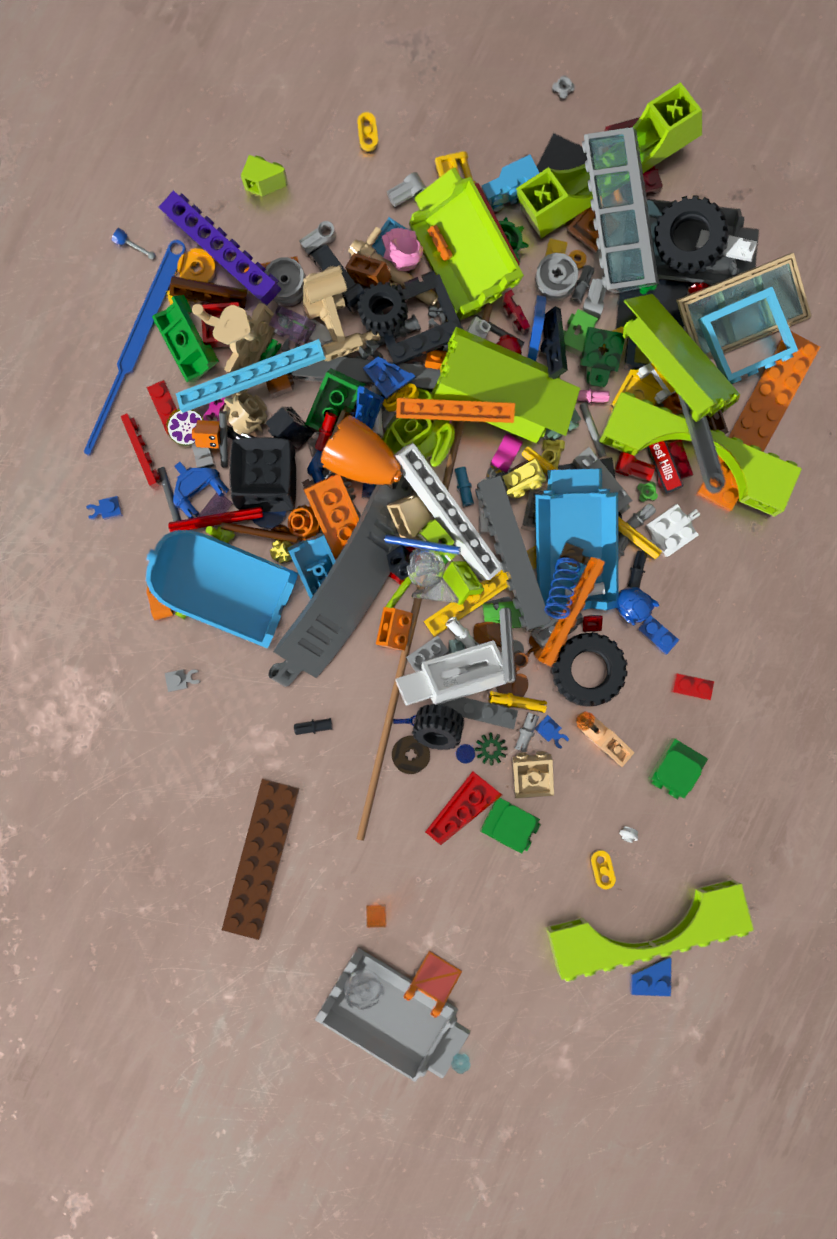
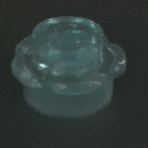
M465 1054L455 1055L451 1062L452 1069L459 1074L468 1071L471 1066L469 1057Z

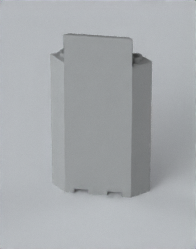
M357 948L315 1018L317 1022L414 1082L420 1076L424 1077L427 1070L443 1079L471 1032L466 1027L457 1023L458 1018L455 1016L458 1009L447 1002L441 1014L435 1018L431 1016L430 1012L436 1001L419 990L416 991L410 1001L404 999L403 996L412 980L360 948Z

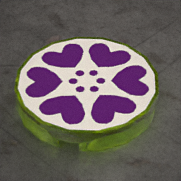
M180 408L174 410L166 423L170 438L177 444L184 446L195 443V439H192V428L196 427L197 420H203L201 414L194 409L182 413Z

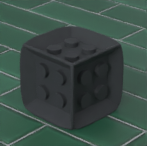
M245 437L233 440L230 452L231 500L235 508L242 510L261 507L263 512H284L294 509L296 500L295 449L290 440L276 437Z

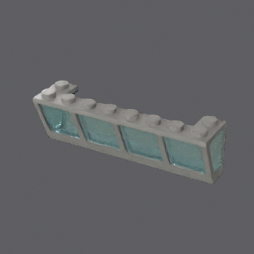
M631 127L585 134V141H582L584 153H587L585 167L587 173H590L588 187L589 191L593 194L591 207L596 214L594 227L595 230H598L599 238L596 240L597 247L601 249L602 254L599 261L601 268H604L605 276H602L604 288L607 287V290L610 292L619 293L657 285L659 280L637 131Z

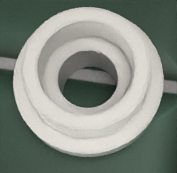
M624 826L623 830H620L619 834L624 841L633 843V840L637 841L639 838L637 836L638 831L633 828Z

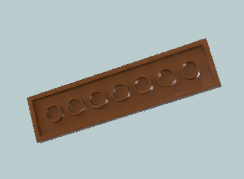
M267 779L261 780L222 931L256 940L260 939L300 788Z

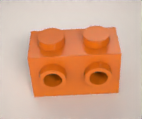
M384 607L376 645L405 651L413 613L397 608Z

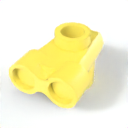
M543 440L542 450L544 451L541 456L557 469L561 452L565 448V441Z

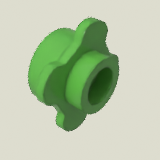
M654 482L640 483L637 486L640 492V501L645 502L648 499H657L658 494L656 493V484Z

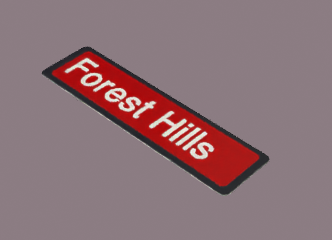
M666 441L648 446V451L665 493L668 494L682 488L684 485Z

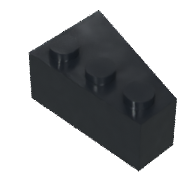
M281 407L266 422L270 428L268 432L273 437L288 439L298 449L314 434L292 407Z

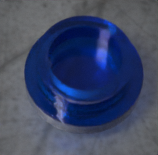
M463 744L458 747L456 757L461 763H470L475 758V750L471 745Z

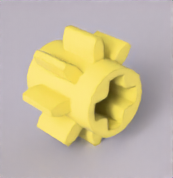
M277 540L272 543L274 548L270 549V555L273 560L279 561V564L292 559L288 551V547L292 546L290 542Z

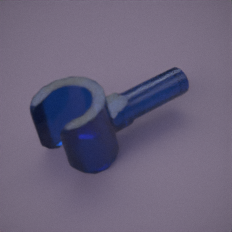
M416 715L406 719H393V724H410L414 727L412 719Z

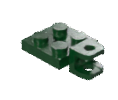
M593 327L587 328L580 365L587 366L585 375L587 384L605 387L609 380L610 371L618 372L625 341L623 333ZM605 344L607 352L601 355V351H598V348Z

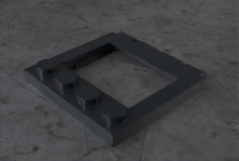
M434 270L421 275L422 282L416 277L404 282L405 289L402 290L400 284L397 285V288L403 292L405 300L435 288L438 295L437 299L448 322L398 343L394 340V334L389 336L386 333L383 339L395 365H400L447 345L455 328L463 329L440 274L435 275ZM381 304L375 308L373 313L384 315L382 310L392 305Z

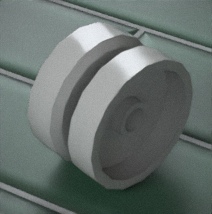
M563 253L547 255L537 267L535 275L537 292L541 296H546L548 301L557 302L566 299L571 295L578 280L576 263L571 257Z
M288 257L277 258L271 261L264 273L268 276L271 273L279 280L277 285L282 289L273 300L282 306H294L303 300L304 278H306L301 265L296 260Z

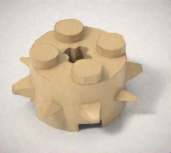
M246 389L232 394V399H224L226 405L223 411L227 412L228 422L239 435L243 433L251 434L256 428L263 432L260 424H266L268 421L266 419L268 415L265 413L267 410L265 403L259 396L255 395L253 397L248 394Z

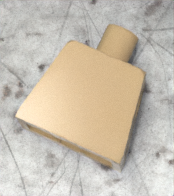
M410 495L387 505L399 536L403 538H413L431 519L428 508L418 495Z

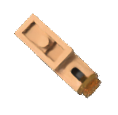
M582 712L578 715L576 719L578 728L618 765L623 767L634 752L592 713Z

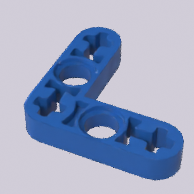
M537 295L533 327L527 358L534 361L537 360L546 308V296Z

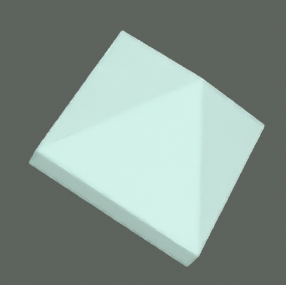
M457 639L449 640L448 650L450 654L465 649L461 641H457Z

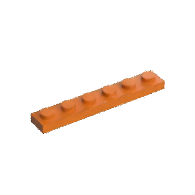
M397 398L396 418L514 423L515 403Z
M594 557L590 558L574 589V596L570 597L572 604L567 606L570 609L569 616L558 620L538 661L551 667L558 659L559 650L566 643L570 629L575 626L579 612L585 607V600L588 594L593 591L597 577L603 572L604 561Z

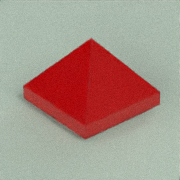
M584 616L582 631H602L603 616Z

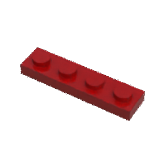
M128 413L120 416L149 486L152 489L159 487L158 480H160V476L157 470H153L151 466L153 459L150 453L146 452L143 447L146 443L143 436L138 435L136 429L139 426L134 417L131 418Z

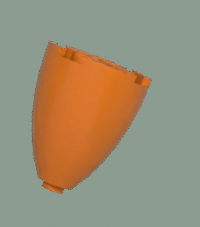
M352 415L345 417L338 425L340 430L336 431L333 438L329 439L321 458V462L324 464L323 467L340 476L362 483L377 485L397 483L403 473L389 446L378 434Z

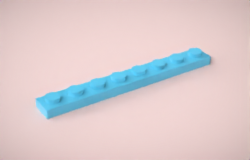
M318 339L178 392L176 397L179 408L184 413L326 359L322 344Z

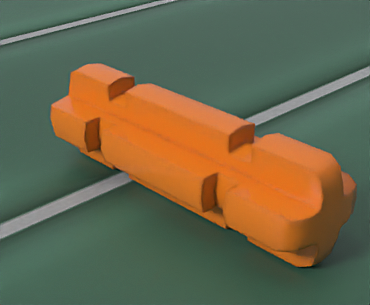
M431 226L428 229L430 237H433L432 241L438 252H441L442 260H449L453 256L451 250L447 249L448 245L443 235L439 234L438 226Z

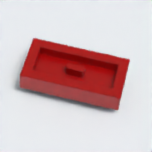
M676 673L672 692L711 700L714 681Z

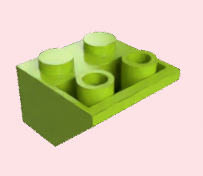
M258 155L255 157L248 156L241 173L245 190L263 197L287 186L288 181L285 168L281 164L267 162Z

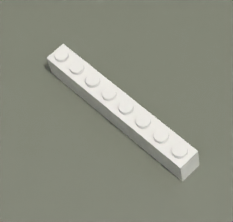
M414 443L404 446L394 456L401 466V472L436 521L454 540V545L461 547V555L479 580H490L502 570L500 562Z

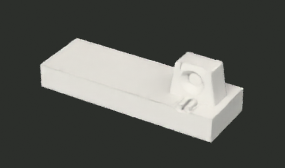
M701 230L696 250L706 244L710 231ZM729 235L728 245L723 251V256L752 262L757 241Z

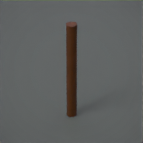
M226 522L221 523V530L297 543L298 535Z

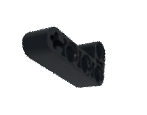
M324 244L310 254V257L321 272L331 266L341 267L342 276L347 287V291L341 294L346 307L353 314L359 309V297L361 294L364 295V290L359 283L353 281L331 249Z

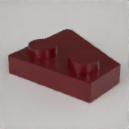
M511 289L504 295L502 309L507 316H511L515 330L517 332L520 331L524 335L529 332L530 324L521 306L517 305L513 300L514 293Z
M682 440L668 443L667 446L681 480L693 476ZM658 477L657 487L663 486Z

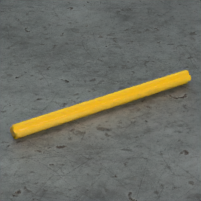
M529 446L522 452V456L530 462L537 459L546 475H548V470H559ZM618 516V531L654 559L658 558L662 550Z

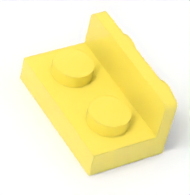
M537 459L502 476L508 489L506 493L512 498H520L525 495L526 491L537 489L542 486L543 482L547 481Z

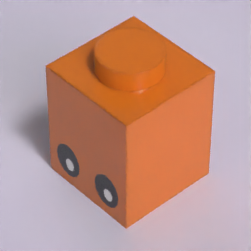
M197 420L196 427L192 428V439H195L196 447L219 449V421Z

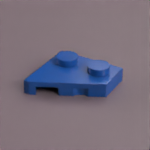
M666 957L656 964H651L643 970L632 973L631 995L671 996L672 958Z

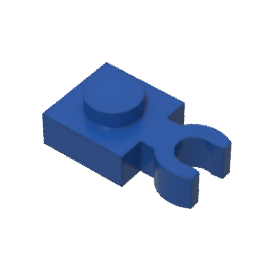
M118 496L99 500V506L94 504L86 506L88 510H95L93 515L88 516L92 520L97 519L100 515H102V519L122 516Z
M546 715L535 727V730L546 741L549 742L553 739L555 746L559 749L562 748L558 742L560 738H564L567 742L569 741L566 735L558 733L561 727L549 715Z

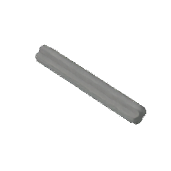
M502 608L499 614L504 681L512 683L516 680L511 610L509 608Z

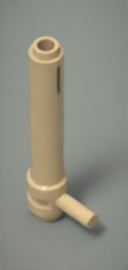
M375 227L366 243L362 240H354L348 250L351 256L357 253L386 262L392 276L390 280L398 285L400 284L403 289H405L404 282L414 278L405 271H398L392 262L383 258L372 247L382 232L378 227ZM432 289L415 296L429 306H435L438 302V295Z

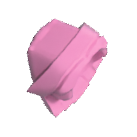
M395 228L382 236L386 250L383 258L391 261L398 271L415 269L418 262L421 261L423 247L416 240L415 231Z

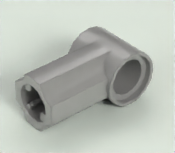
M414 172L408 175L402 183L388 190L387 195L392 205L396 207L411 197L415 198L426 189V186L418 173Z
M323 221L317 229L299 240L308 256L324 244L332 243L336 239L335 228L331 222ZM326 229L332 230L329 235H323L322 233Z
M592 279L588 297L585 299L582 309L583 312L598 319L601 317L604 306L603 300L607 287L604 288L602 279Z

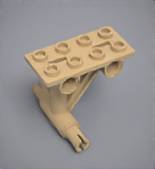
M331 266L323 272L311 273L304 278L303 312L310 320L320 316L321 320L325 322L333 340L322 345L326 357L324 360L327 362L359 350L360 346L364 348L367 345L365 342L367 340H380L379 333L374 335L372 330L363 334L354 333L345 337L337 310L345 307L344 298L341 293L347 291L340 266Z

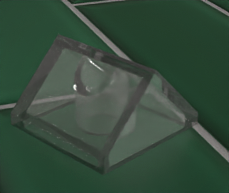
M433 577L413 592L411 598L458 603L459 601L443 577Z

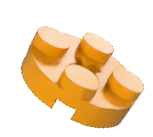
M199 248L190 249L186 254H182L178 260L177 269L181 278L208 283L213 280L216 273V265L211 255L205 250ZM200 264L201 270L195 272L192 266Z

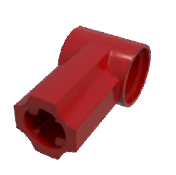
M621 452L614 471L623 476H634L650 482L655 466L638 460L634 455Z

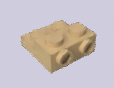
M538 751L536 755H528V753L521 752L512 757L515 798L554 796L553 760L551 754H547L546 751Z

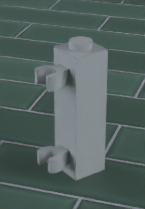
M590 447L574 458L572 463L577 469L602 468V488H609L610 492H618V512L623 514L630 508L629 503L633 500Z

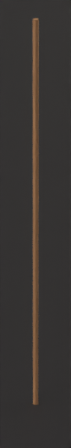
M485 305L482 320L488 323L492 311L491 305ZM457 421L454 441L450 449L442 482L447 490L449 489L465 421ZM428 549L425 552L411 610L413 616L405 651L402 650L395 680L404 676L407 664L406 657L409 655L427 581L425 570L430 566L433 552ZM394 681L356 838L362 841L365 838L400 693L396 681Z

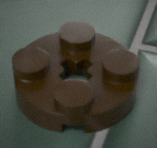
M406 736L395 743L392 749V760L399 771L405 774H416L428 765L430 751L428 747L417 742L413 736ZM410 749H413L414 754H417L416 758H412V761L408 760V756H405V753L409 752Z

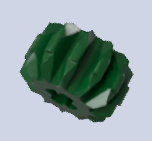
M492 732L489 733L488 740L483 734L482 739L484 742L476 741L477 744L482 745L481 748H475V751H482V753L477 755L478 759L485 756L482 763L485 764L489 758L490 765H494V758L497 763H501L498 756L506 757L505 754L501 753V750L506 751L508 747H501L506 741L503 739L498 742L499 734L495 736L494 740ZM490 743H493L494 747L496 746V751H493V754H489V751L486 752V747H489Z

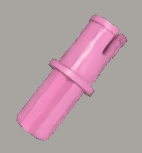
M591 388L589 390H580L577 401H588V403L609 402L610 393L609 391L591 390Z

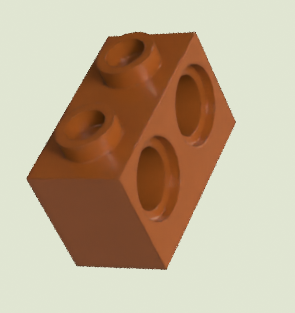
M357 253L352 255L345 266L347 273L355 283L370 287L372 284L376 286L378 282H382V285H385L392 277L386 262Z

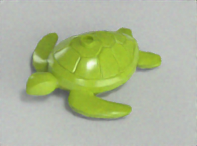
M418 389L419 397L417 399H432V394L429 391ZM397 418L386 430L382 439L394 455L404 446L414 443L425 459L432 456L430 462L432 467H435L442 463L449 453L454 441L455 430L454 426L450 424V420Z

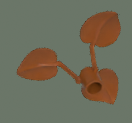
M482 622L474 625L473 635L479 645L494 640L497 648L498 646L502 648L499 623ZM532 636L529 637V644L532 648L526 654L521 651L514 652L516 680L512 683L506 682V684L497 686L498 693L507 694L509 692L514 696L524 697L529 685L527 676L521 673L517 674V671L528 664V657L531 652L539 659L543 651Z

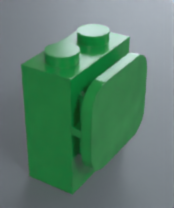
M671 738L648 778L653 780L651 784L657 788L662 789L664 787L669 790L668 794L678 800L679 797L685 799L699 779L708 758L679 740Z
M499 798L494 802L480 832L522 854L524 850L528 851L532 843L530 838L533 833L536 834L541 824L538 817Z

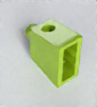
M435 519L430 520L416 534L422 541L438 543L440 539L442 544L453 545L455 543ZM431 550L435 555L443 554L448 561H451L457 555Z

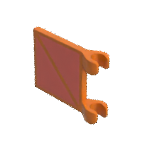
M428 951L403 998L410 1001L416 991L419 990L436 1001L430 1012L431 1016L436 1018L441 1014L462 971Z

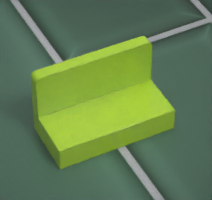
M466 561L451 562L442 575L443 581L458 605H462L469 595L481 594L484 590Z

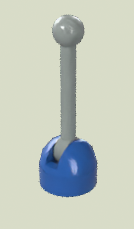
M117 228L112 236L114 243L118 245L127 243L148 255L150 259L156 257L154 252H149L128 240L127 233L124 230Z

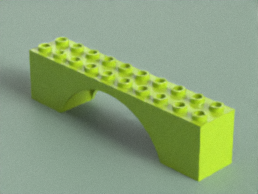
M681 82L647 103L641 117L633 126L637 131L643 173L702 135V109ZM624 138L598 157L599 160L595 161L596 170L626 166L628 164ZM585 164L568 170H554L548 167L516 188L521 210L540 238L591 207L593 194L589 191L588 180H590V173H587ZM629 171L597 175L601 200L630 182Z
M621 392L599 442L635 456L644 448L661 441L692 440L684 415L677 416L672 414V411L668 408H658L653 406L654 403L649 400L643 399L641 401L630 392ZM710 430L718 456L727 464L736 480L739 502L774 517L782 513L786 508L802 468L798 467V464L793 461L779 459V456L774 453L767 454L762 452L758 446L743 444V441L739 438L733 437L731 439L720 430Z
M733 879L695 889L692 905L683 920L672 931L652 941L625 943L610 939L592 928L584 918L546 927L557 973L561 980L565 979V981L577 979L576 976L582 974L584 976H592L596 974V971L602 969L604 971H611L618 965H623V967L631 966L637 960H642V962L654 959L653 956L661 955V957L673 954L672 951L680 950V952L689 951L692 949V946L696 945L705 947L715 940H718V942L728 941L731 936L735 935L737 937H744L749 935L750 931H754L742 884Z

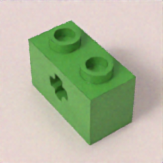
M577 309L576 314L571 313L567 322L570 326L567 331L563 330L566 351L579 357L581 356L587 328H594L598 318ZM576 329L580 331L579 335L574 334Z

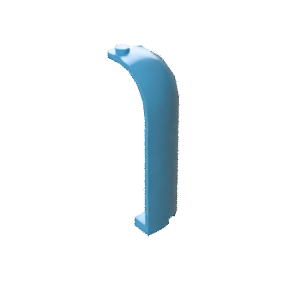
M176 530L165 534L159 540L155 549H150L146 558L149 561L146 570V582L150 592L160 603L176 612L267 649L299 574L216 538L192 530Z

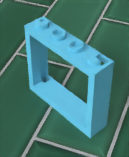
M773 287L698 319L717 368L731 384L742 380L740 377L747 374L749 377L758 373V368L764 366L767 369L776 365V360H788L794 357L792 353L798 351ZM766 298L786 350L731 373L711 322Z

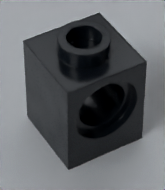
M399 546L387 555L390 571L400 580H404L417 571L413 554L404 546Z

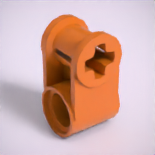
M147 587L146 591L153 619L156 621L173 616L174 611L160 603L150 592L149 587Z

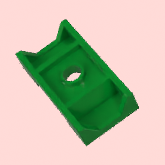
M173 296L171 298L173 303L166 310L154 314L152 318L185 381H197L219 360L211 345H205L189 316L192 313V309L185 296Z

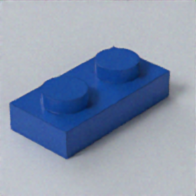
M651 615L637 629L666 655L679 641L675 635Z

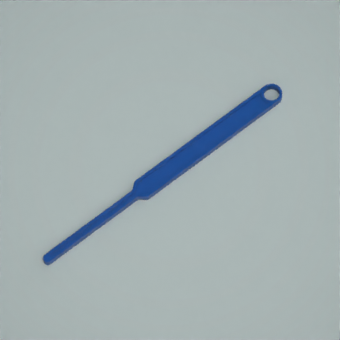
M180 240L170 242L118 359V374L84 449V453L88 456L93 453L126 375L132 373L137 365L155 324L152 316L160 312L167 296V291L170 289L171 277L176 276L178 271V260L182 254L186 253V247ZM173 245H182V252L179 254L172 253Z

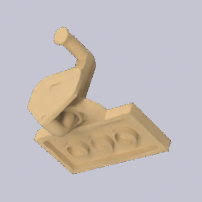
M260 302L254 309L251 318H248L247 312L243 308L235 305L226 307L220 318L209 315L201 304H195L192 307V312L206 324L215 327L213 336L217 341L227 345L230 344V349L233 353L224 368L227 373L259 362L261 359L260 355L266 351L275 333L274 330L277 329L281 322L265 304Z

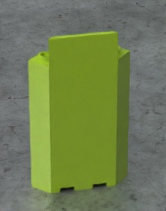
M452 168L415 197L420 210L412 214L409 226L412 231H415L416 239L422 245L423 252L435 275L440 274L460 321L479 313L484 304L493 303L503 296L502 292L510 287L513 289L520 283L524 275L471 177L463 179L456 168ZM431 226H438L439 234L443 235L448 245L447 249L451 250L453 256L449 260H442L441 252H438L432 241L433 237H430L428 229Z
M653 294L624 300L638 318L632 319L625 324L623 337L627 338L629 336L693 410L692 418L696 422L706 415L711 417L719 410L724 412L738 402L740 393Z
M456 327L448 342V352L440 366V377L432 391V399L515 403L514 423H487L537 443L539 438H543L546 428L564 436L567 435L580 387L561 380L560 376L552 379L548 375V366Z

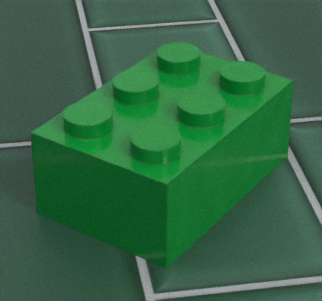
M330 368L325 374L305 424L319 430L322 427L326 412L338 416L334 425L335 428L345 406L351 409L356 406L358 387H365L366 384Z

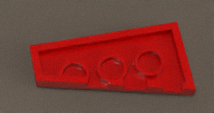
M472 771L425 833L442 845L499 799L502 794Z

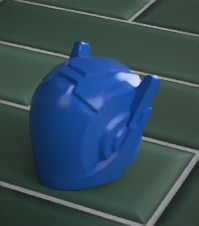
M628 587L619 591L618 613L633 626L636 625L635 622L641 623L652 614L653 608L660 606L656 600L638 587Z

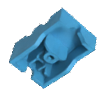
M531 154L504 166L499 178L482 185V190L494 212L501 210L504 207L503 204L507 202L511 204L518 202L516 188L539 174Z
M323 532L288 547V551L310 599L314 596L336 562Z

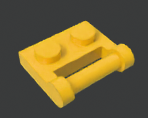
M462 151L436 157L435 163L439 177L452 168H456L459 173L456 163L458 161L461 163L464 177H471L473 180L467 161V152Z

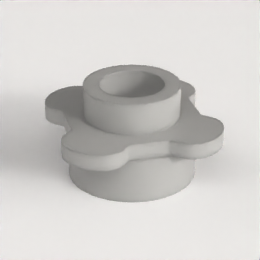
M561 76L557 83L553 84V90L557 91L561 98H566L567 94L575 89V85L567 76Z

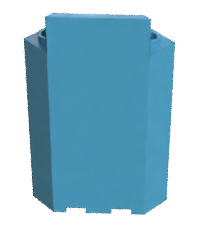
M602 468L548 470V490H544L543 494L536 495L537 583L545 606L549 598V591L552 589L551 583L554 580L553 574L556 572V562L559 559L565 542L583 548L582 555L598 558L605 562L602 574L595 581V583H604L605 594L588 596L583 610L591 608L601 610L619 608L618 492H610L609 488H602ZM564 562L559 564L562 569L573 571L578 569V566L574 567ZM580 562L581 568L577 573L579 577L573 580L576 582V585L586 568V565ZM559 571V574L566 578L577 577L576 574H566ZM558 573L555 575V579L562 578ZM556 580L563 586L573 587L575 585L570 580ZM556 582L553 583V588L560 586ZM565 588L554 589L556 592L565 595ZM553 590L550 593L551 596L558 595ZM564 597L552 598L562 604H567L569 599L567 600ZM550 606L555 611L564 609L559 606Z

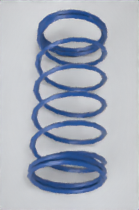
M560 558L556 562V572L553 574L554 580L551 583L552 589L549 591V598L545 606V612L553 618L563 619L570 614V609L567 606L572 604V600L569 597L575 594L570 588L576 587V582L573 580L579 577L577 573L581 568L580 564L574 559ZM571 562L576 564L578 569L576 571L562 569L559 564ZM559 571L566 574H576L577 577L566 578L559 574ZM556 573H558V575H560L562 578L555 579ZM556 580H570L575 585L573 587L563 586ZM556 582L560 586L553 588V583ZM565 588L572 591L573 594L562 595L554 589ZM553 590L558 595L551 596L550 593ZM564 597L570 600V604H562L552 598ZM550 606L562 607L566 609L567 613L557 612L550 608ZM547 607H549V609H551V610H552L553 612H555V613H558V614H566V615H562V616H561V615L552 614V613H550V612L547 610Z

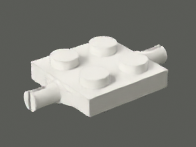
M675 504L645 525L651 535V542L659 547L666 557L670 556L698 536L691 521L700 516V513H697L699 511L695 509L687 515L678 504Z

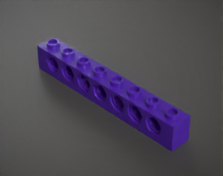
M173 190L158 208L254 296L268 306L282 290L277 285L279 280L271 273L269 276L264 273L266 269L259 262L253 263L251 261L253 257L246 250L241 252L239 250L240 245L235 240L231 239L229 241L226 238L227 234L220 227L216 229L213 226L215 223L207 215L205 217L200 215L202 211L195 204L191 207L188 204L190 200L182 193L178 195ZM249 267V270L244 273V270ZM262 279L261 283L257 284V281Z

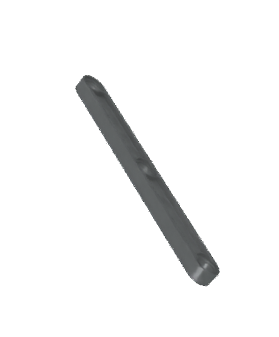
M678 394L705 487L711 493H719L725 485V478L707 418L704 416L696 422L690 414L692 409ZM710 480H717L720 483V487L711 485Z

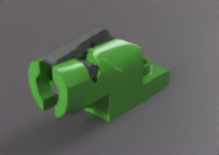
M509 596L483 604L484 622L500 623L499 611L502 608H509L511 610L512 629L522 628L519 621L520 611L515 609L513 601Z

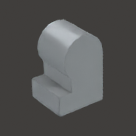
M192 443L197 468L216 467L211 449L196 447V444Z

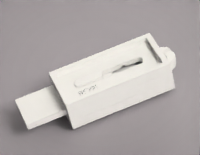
M494 640L422 662L421 671L396 678L395 680L406 706L431 698L433 704L440 705L506 684L503 674L502 652H499Z

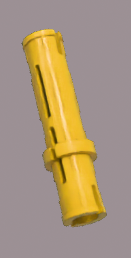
M491 691L489 694V698H491L488 700L489 703L504 705L506 708L516 707L545 713L547 706H544L547 705L545 700L514 696L509 692L504 694Z

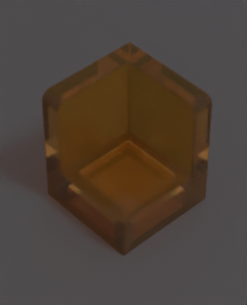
M386 904L366 905L367 928L386 927Z

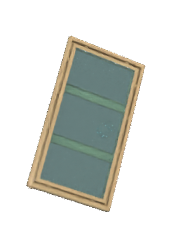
M789 253L676 300L686 333L709 359H712L713 356L698 319L767 288L773 287L789 327L812 317L794 253ZM766 298L711 322L724 354L779 331Z

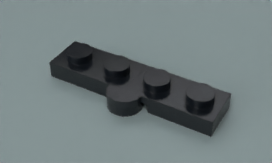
M557 306L545 313L543 328L544 337L547 339L540 346V351L547 356L548 375L552 379H556L568 371L561 309Z

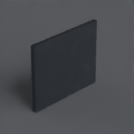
M553 133L537 165L539 173L548 167L554 170L572 169L585 164L587 153H584L583 147L580 144H576Z
M622 275L621 283L635 281L637 276ZM658 279L659 284H657L656 289H651L646 294H641L640 288L620 292L619 301H617L618 310L615 329L624 327L628 321L638 318L624 300L653 294L684 329V323L676 300L688 295L689 283Z

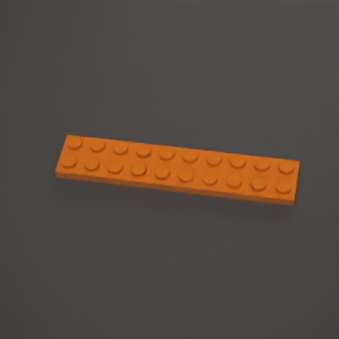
M792 331L791 333L798 351L792 353L794 357L782 361V359L776 360V365L764 369L728 435L731 439L733 437L741 439L743 444L748 446H758L762 452L766 449L820 349V346ZM782 338L773 355L786 350ZM718 456L725 478L724 487L719 493H711L706 489L703 481L697 494L732 511L739 498L737 483L727 464ZM710 480L711 485L720 487V483L717 480Z

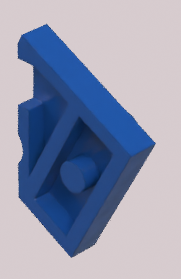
M380 357L375 358L363 367L365 373L385 399H388L415 379L413 373L404 371L399 366L390 364L387 360Z
M359 386L355 418L373 429L384 397Z

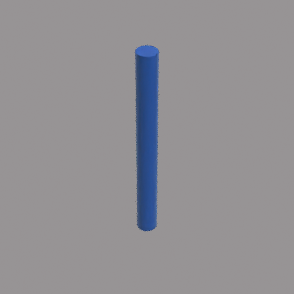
M390 535L385 536V543L460 554L461 551L459 546Z

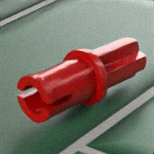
M326 412L315 444L317 450L324 451L333 433L337 415Z

